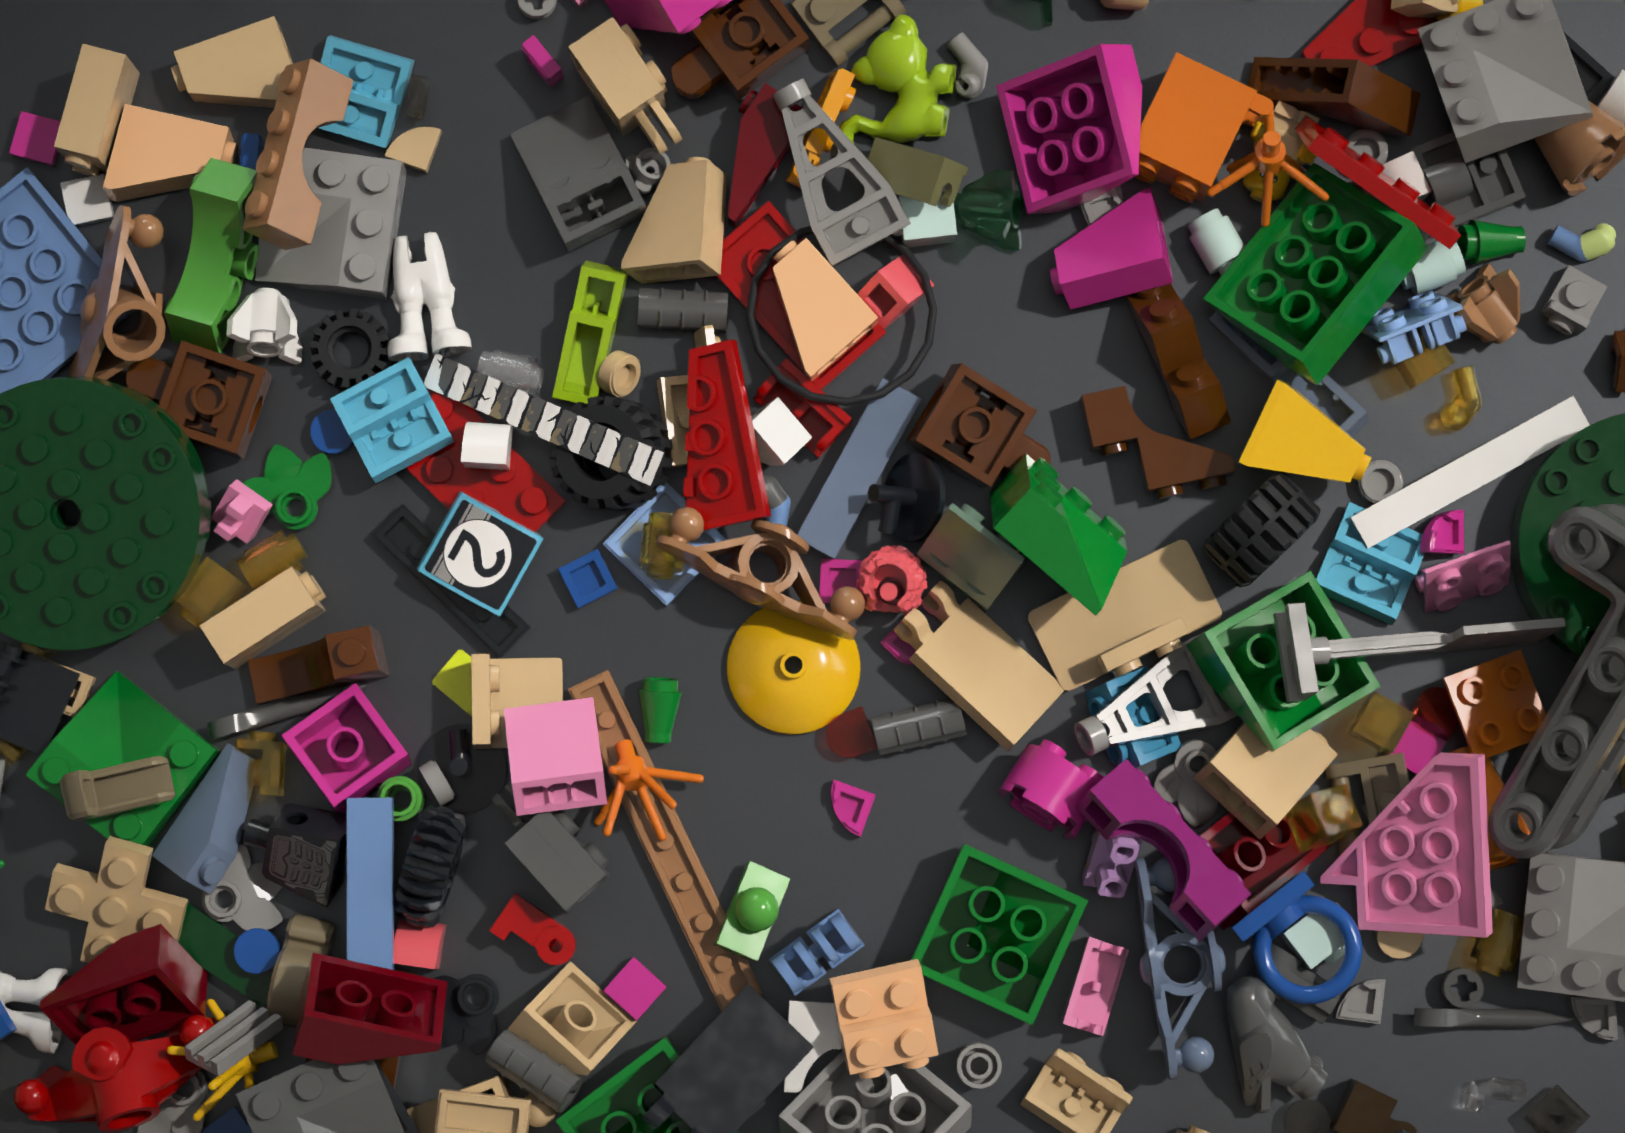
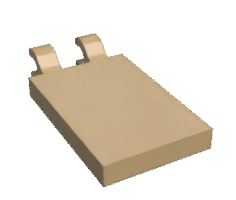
M940 580L922 600L921 605L943 624L933 633L926 617L919 610L913 608L894 631L898 637L909 643L916 650L909 660L1005 750L1009 751L1065 690L1061 688L1059 682L969 598L959 605L953 590Z

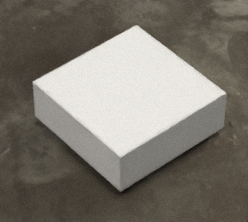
M104 173L99 174L98 177L89 176L60 183L67 216L76 227L113 219L112 202L103 189L106 176Z

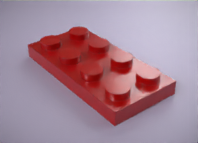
M769 200L723 240L721 275L716 277L746 311L751 280L770 249L796 232ZM800 238V239L797 240L795 243L798 245V244H800L804 239H803V238ZM774 259L759 283L754 314L755 321L804 374L773 276V267L777 264ZM877 323L876 326L812 382L823 391L886 335V331Z
M427 389L455 442L406 467V469L448 510H450L458 493L461 491L537 533L567 502L512 447L510 470L465 468L461 463V452L466 422H487L473 408Z

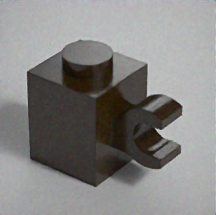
M1353 1079L1350 1080L1328 1126L1329 1129L1337 1133H1396L1399 1130L1416 1133L1417 1131L1408 1122L1390 1118L1398 1100Z

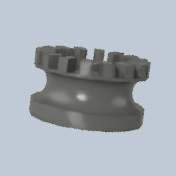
M1455 968L1448 971L1440 985L1443 999L1448 1004L1458 1008L1474 1006L1480 1001L1484 992V984L1477 972L1469 968ZM1459 975H1464L1465 981L1473 982L1474 986L1473 991L1467 993V1000L1461 1001L1459 994L1451 993L1450 990L1451 985L1458 983Z

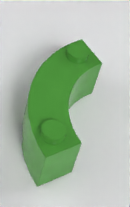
M210 158L201 173H198L192 180L190 196L193 205V228L189 254L174 296L167 302L164 312L173 342L180 344L182 340L221 354L229 340V337L226 336L227 320L239 306L236 304L241 294L244 278L253 280L259 252V245L252 243L253 235L242 230L246 218L245 204L253 191L257 172L254 169Z

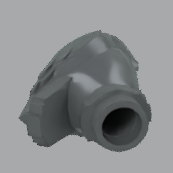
M1246 976L1235 980L1227 989L1226 1008L1231 1028L1230 1037L1244 1106L1254 1105L1257 1114L1268 1113L1271 1109V1082L1280 1085L1288 1096L1294 1097L1297 1094L1301 1099L1305 1100L1315 1095L1322 1088L1328 1075L1323 1070L1324 1063L1321 1058L1314 1054H1308L1291 1022L1274 1005L1275 994L1259 979Z

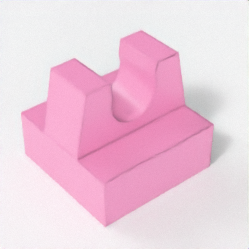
M235 480L227 488L211 517L212 520L218 523L214 532L227 541L238 537L248 544L256 536L273 504L239 480Z

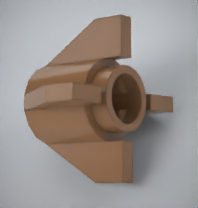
M1490 263L1485 264L1479 270L1476 279L1466 284L1458 294L1455 292L1446 296L1462 305L1463 309L1454 312V316H1462L1467 331L1478 336L1482 342L1493 341L1495 344H1500L1516 333V325L1520 321V282L1511 269L1496 274Z

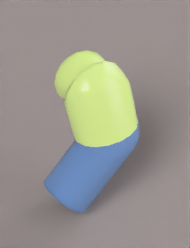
M1600 223L1596 225L1594 230L1578 236L1557 225L1547 244L1578 261L1586 262L1606 255L1614 248L1616 231L1611 225Z

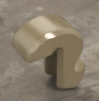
M164 756L149 757L94 771L78 770L64 774L59 781L66 817L71 821L95 819L136 808L159 805L172 801L176 795L169 760Z
M297 913L289 919L284 944L272 973L266 1006L270 1017L275 1013L282 1016L283 1025L296 1028L300 994L312 954L330 955L335 936V926L332 921Z

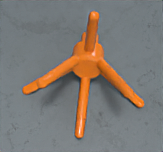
M1274 110L1269 116L1265 117V134L1263 139L1256 144L1254 152L1229 164L1226 170L1231 174L1207 190V195L1213 197L1255 169L1264 174L1261 225L1263 227H1267L1270 224L1273 176L1281 170L1322 201L1329 199L1327 192L1304 175L1306 168L1286 154V147L1281 141L1280 134L1274 131Z
M628 739L621 740L615 744L619 761L608 769L610 774L617 776V783L607 798V804H603L595 817L594 824L600 826L606 818L602 833L606 837L610 836L624 791L636 790L657 838L660 841H665V831L645 786L670 809H674L677 807L676 801L652 777L702 783L704 776L682 771L646 767L644 758L636 756L632 741Z

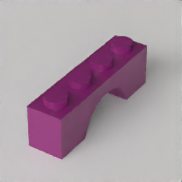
M1127 759L1092 787L1077 804L1076 808L1106 840L1117 837L1138 838L1150 843L1164 855L1172 869L1175 882L1174 895L1169 909L1199 942L1251 895L1245 888L1241 877L1221 862L1213 853L1209 842L1202 836L1196 835L1184 822L1179 810L1172 803L1165 801L1151 786L1147 775L1140 769L1135 768Z

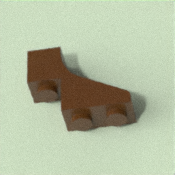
M1167 284L1125 295L1126 303L1162 376L1175 416L1190 440L1231 423L1221 384L1204 359L1193 317L1172 285Z
M1126 386L1084 394L1079 399L1090 452L1101 450L1102 457L1128 452L1127 444L1134 443L1145 495L1156 493L1158 500L1184 494L1182 487L1200 483L1201 490L1218 488L1227 485L1226 477H1231L1236 472L1234 460L1229 454L1160 434L1144 425L1130 404Z

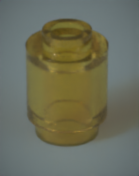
M649 513L648 523L643 524L639 567L647 570V577L672 580L674 573L683 572L684 563L664 552L656 545L659 535L672 536L669 529V520L673 513Z
M280 530L245 550L246 556L237 560V563L248 583L255 590L291 566L297 571L302 570L304 566L301 559L305 558L307 554L294 533L286 537L284 532Z
M1493 908V933L1486 938L1477 937L1470 957L1478 960L1475 969L1497 978L1501 977L1503 971L1513 972L1521 952L1523 918L1504 910Z

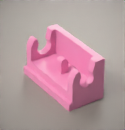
M1085 937L1060 1023L1100 1036L1104 1035L1128 956V949L1092 937Z

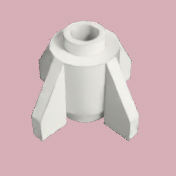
M259 288L254 293L247 295L227 320L226 336L236 340L233 345V358L246 362L252 359L253 356L275 357L279 355L280 359L294 365L302 363V344L297 334V319L290 308L289 300L273 288Z

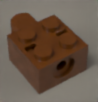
M732 0L721 8H711L700 17L701 23L693 30L687 32L696 46L674 62L671 68L672 82L676 91L682 96L696 99L723 81L739 101L749 94L752 89H756L809 50V37L781 0Z
M181 340L173 364L152 357L136 361L127 370L126 383L128 388L140 392L162 407L180 425L192 443L244 460L273 376L265 368ZM223 367L231 369L233 372L224 371Z
M963 363L950 366L906 439L907 442L979 487H991L1000 471L1007 474L1025 453L1035 462L1040 457L1051 464L1050 453L1046 447L1024 434L1037 410ZM981 391L990 396L989 399L981 395Z

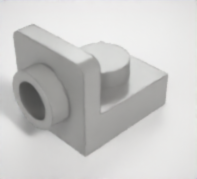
M1568 265L1540 314L1549 318L1547 323L1555 330L1566 335H1571L1572 332L1579 335L1587 329L1591 322L1589 319L1606 291L1607 286Z

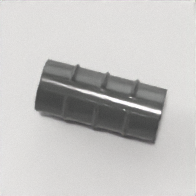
M662 287L660 289L639 288L637 327L658 328L659 331L661 329H678L682 332L683 330L697 331L702 326L713 325L714 332H726L728 293L708 292L707 290H669Z
M951 698L941 701L935 700L933 703L920 706L913 705L911 708L899 711L892 710L890 713L871 717L880 756L899 751L903 753L904 750L920 746L924 748L929 744L942 741L946 743L947 740L967 736L962 710Z
M508 1029L504 1030L497 1037L485 1059V1064L499 1072L502 1078H508L520 1086L521 1091L526 1090L538 1098L540 1103L544 1102L559 1113H562L571 1104L580 1090L583 1081L582 1078L568 1070L565 1064H559L547 1056L546 1052H541L529 1044L528 1040H523Z

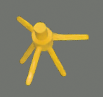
M214 999L207 1000L206 1004L217 1022L226 1017ZM274 1041L262 1044L223 1074L216 1076V1078L209 1082L208 1089L216 1091L193 1114V1120L200 1121L243 1076L244 1089L254 1086L253 1073L259 1071L260 1063L278 1058V1050ZM169 1046L167 1053L170 1055L186 1056L185 1046Z

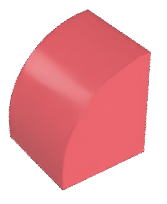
M902 254L880 269L857 294L877 315L878 323L885 329L913 307L925 295L920 276ZM930 280L931 287H933L934 283Z
M400 919L394 938V964L440 969L446 924L437 923L434 927L423 925L419 927Z

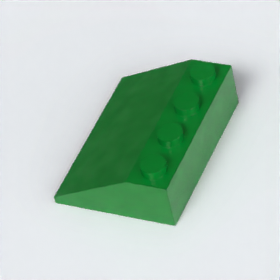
M1313 163L1304 175L1327 192L1329 199L1322 201L1298 182L1271 214L1270 224L1267 227L1262 226L1205 295L1203 300L1285 366L1318 385L1429 248L1414 222L1316 163Z

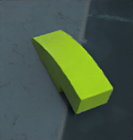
M587 260L581 266L573 309L570 311L552 395L553 398L588 404L587 398L599 397L601 391L598 379L599 371L603 361L611 351L628 274L621 268Z

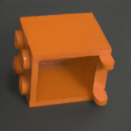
M1176 52L1141 124L1139 174L1135 178L1149 184H1153L1154 180L1169 186V193L1182 201L1193 203L1194 199L1203 202L1207 195V190L1211 188L1241 124L1243 123L1251 128L1254 127L1256 121L1265 124V117L1269 116L1274 109L1273 102L1269 98L1258 94L1257 90Z

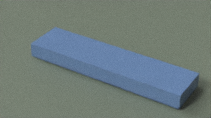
M347 798V960L394 970V798Z

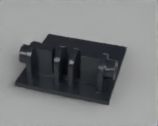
M0 641V739L41 755L52 742L80 674Z

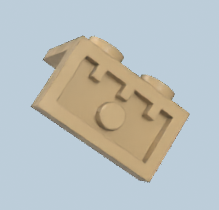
M471 654L472 745L474 749H508L504 709L563 701V668L561 658L490 659V654Z

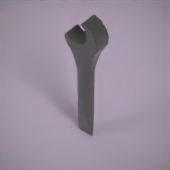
M366 684L358 685L361 690L367 688ZM350 686L328 688L266 707L214 720L207 723L211 739L214 741L233 734L237 736L278 721L318 710Z
M1414 1008V1026L1540 1027L1576 1020L1574 1017L1557 1015L1536 1009Z

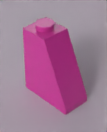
M1152 189L1141 190L1055 248L1054 254L1057 267L1050 269L1056 295L1064 294L1070 310L1174 283L1162 216Z

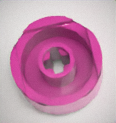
M1043 739L1040 746L1028 744L998 792L1001 797L1010 793L1013 799L1009 805L1035 824L1050 832L1057 825L1066 829L1062 837L1073 840L1087 820L1076 806L1087 792L1104 777L1085 764H1081L1078 768L1064 758L1066 752L1049 740Z

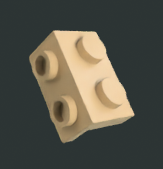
M1057 1048L1043 1064L1020 1105L1062 1133H1110L1121 1113L1131 1103L1133 1097L1125 1092L1122 1085L1116 1080L1102 1077L1087 1067L1085 1061L1078 1055Z

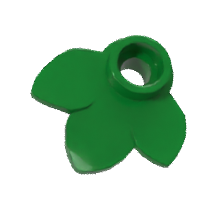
M275 444L266 459L265 477L250 478L244 481V485L273 504L269 514H274L279 524L290 530H301L313 523L318 513L317 501L330 489L332 482L331 465L325 453H319L303 464L302 460L291 450ZM296 500L301 501L304 505L303 512L299 516H291L288 512L290 503Z

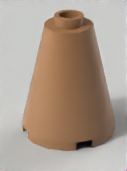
M1589 100L1588 102L1594 117L1534 138L1562 189L1570 196L1587 190L1588 188L1582 182L1588 178L1595 176L1598 181L1601 180L1625 156V124Z

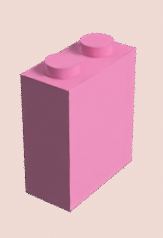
M593 697L504 709L516 816L607 804Z

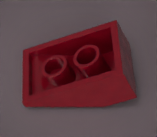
M1301 799L1260 840L1229 811L1198 834L1209 842L1213 853L1221 862L1241 877L1245 888L1251 893L1219 926L1224 930L1250 914L1334 844V841Z
M162 924L120 938L40 1001L39 1009L75 1045L83 1035L95 1028L101 1027L117 1029L127 1036L130 1042L182 1025L183 1021L191 1015L200 1014L206 1016L207 973Z
M313 953L300 994L292 1055L338 1065L439 1051L442 1040L447 981Z

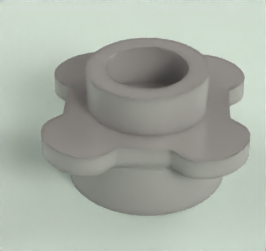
M646 148L638 155H629L625 160L628 170L632 172L638 191L643 194L650 193L652 188L658 187L668 164H671L668 156L665 153L659 155L655 148ZM646 169H650L654 173L650 174L646 171Z

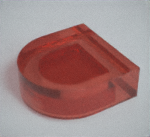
M1440 687L1428 688L1421 693L1414 703L1413 714L1417 723L1426 731L1447 741L1453 734L1458 722L1447 690Z
M862 706L842 713L830 722L826 736L828 745L835 754L844 758H854L878 749Z

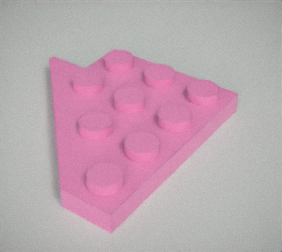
M1441 752L1434 756L1320 876V883L1356 885L1359 930L1484 938L1493 933L1485 754Z

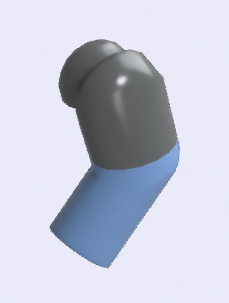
M764 474V483L771 517H767L766 521L787 526L791 500L776 478Z

